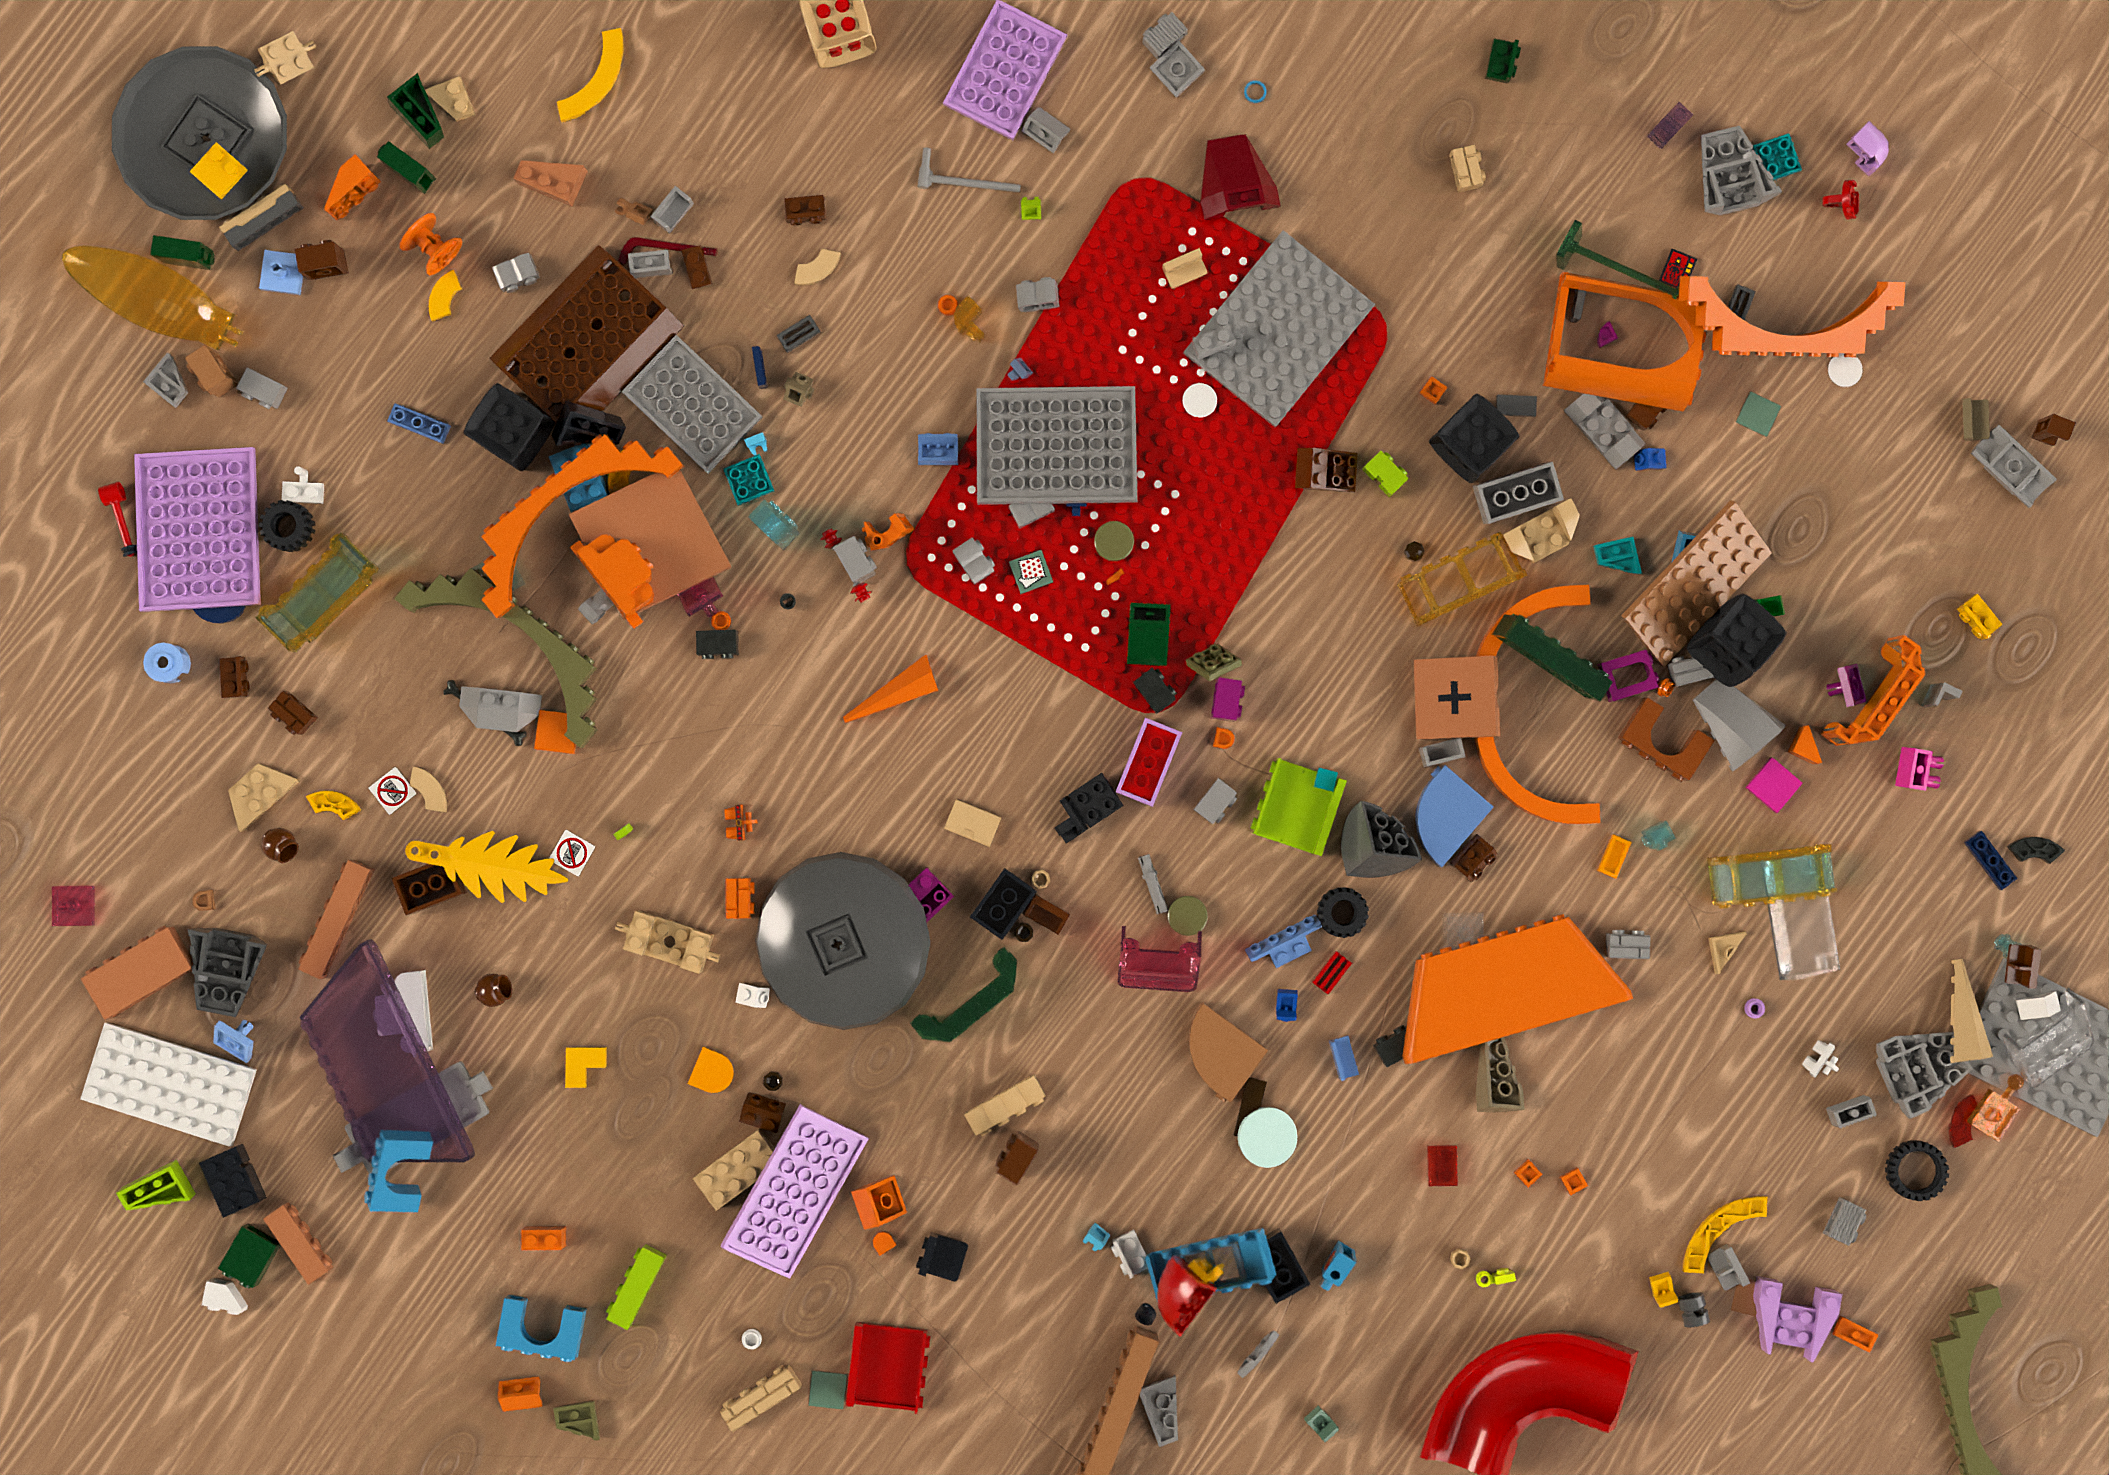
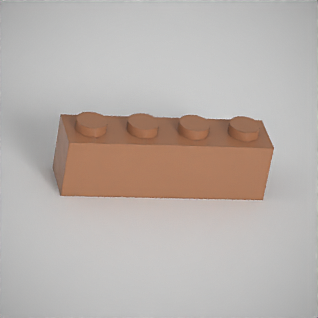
M288 1202L263 1218V1220L309 1285L333 1269L331 1265L332 1260L320 1249V1242L315 1237H312L307 1223L301 1221L296 1207Z

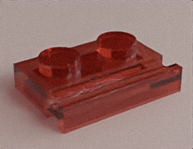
M1427 1145V1178L1429 1187L1458 1186L1456 1145Z

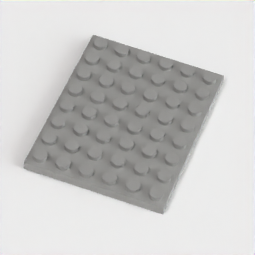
M1283 230L1198 334V336L1204 335V333L1208 334V331L1211 332L1216 328L1219 329V327L1229 324L1236 339L1235 346L1198 360L1191 342L1183 354L1276 428L1375 304Z
M1135 386L976 388L977 505L1137 502Z
M2003 958L1978 1009L1993 1057L1969 1061L1972 1070L1968 1074L2098 1137L2109 1115V1009L2038 975L2036 989L2027 988L2020 984H2007L2004 982L2007 959ZM2056 991L2061 1011L2050 1017L2020 1019L2016 1000Z

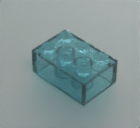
M764 499L748 518L784 551L800 534L796 530L798 526L787 514L782 516L784 513L772 500L768 503Z

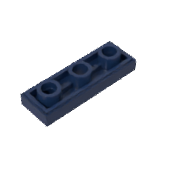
M1978 831L1963 842L1999 890L2005 889L2018 879L1982 831ZM1991 857L1993 858V863H1992V864L1990 863V858H1991Z

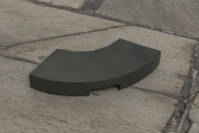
M2040 837L2022 838L2007 846L2020 862L2028 858L2037 857L2044 860L2047 864H2051L2065 852L2057 843Z

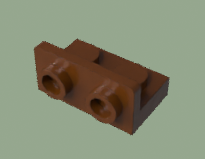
M824 195L784 198L785 220L787 224L790 223L792 226L802 225V222L809 221L811 224L822 223V220H826Z
M242 656L219 658L221 698L248 697L247 692L250 690V684L246 676V672L249 670L246 658Z
M1476 834L1450 864L1462 873L1468 881L1473 882L1481 877L1487 865H1491L1496 860L1498 853L1494 847Z

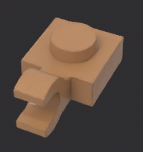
M620 198L617 201V204L622 207L618 206L615 210L618 215L626 214L627 218L642 225L647 222L653 212V209L636 201L632 204L624 198Z

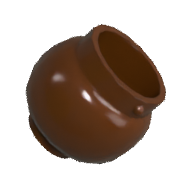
M280 827L270 829L263 835L261 848L269 859L279 863H287L295 857L299 850V845L289 830Z
M504 974L484 975L479 979L475 988L477 1000L487 1007L500 1006L512 996L513 989L510 979Z

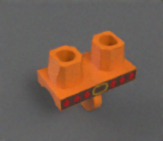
M735 805V807L724 810L725 820L736 819V827L726 828V838L737 839V841L745 840L744 824H746L747 832H753L752 824H757L758 820H752L751 812H745L746 820H744L743 805Z

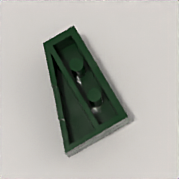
M418 73L387 96L390 107L428 149L444 138L441 125Z

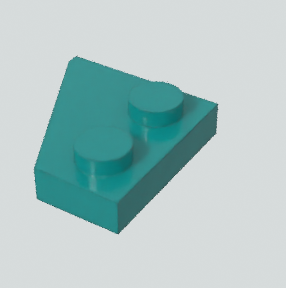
M1634 537L1593 546L1597 565L1636 575L1642 574Z

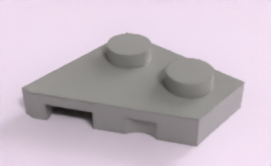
M168 352L143 381L175 408L189 393L173 356Z

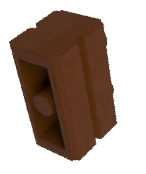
M283 690L268 707L272 712L270 715L278 722L282 720L287 725L285 728L293 735L296 733L303 735L318 718L289 691Z

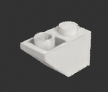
M216 1278L206 1281L202 1300L203 1306H208V1309L213 1311H219L220 1309L228 1310L227 1313L239 1315L247 1310V1303L232 1281Z

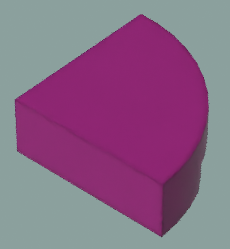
M1610 321L1605 323L1599 330L1597 337L1599 348L1618 339Z

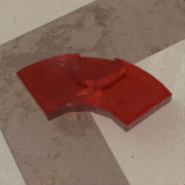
M1972 1094L1958 1103L1949 1123V1138L1953 1148L1973 1140L1971 1134L1972 1123L1982 1112Z

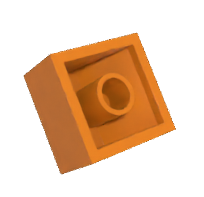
M894 1175L851 1191L864 1230L879 1227L907 1213Z

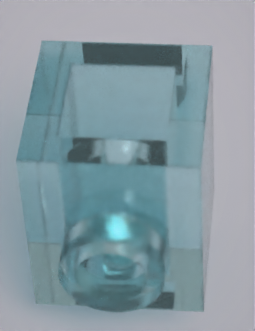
M1660 821L1641 831L1643 835L1641 839L1645 847L1657 849V851L1668 847L1667 843L1676 839L1667 821Z

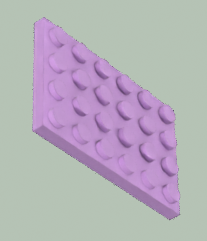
M996 0L943 105L1014 140L1067 38V34L1001 0Z

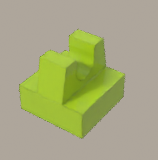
M1038 196L1034 197V200H1027V197L1022 198V220L1041 219V199Z

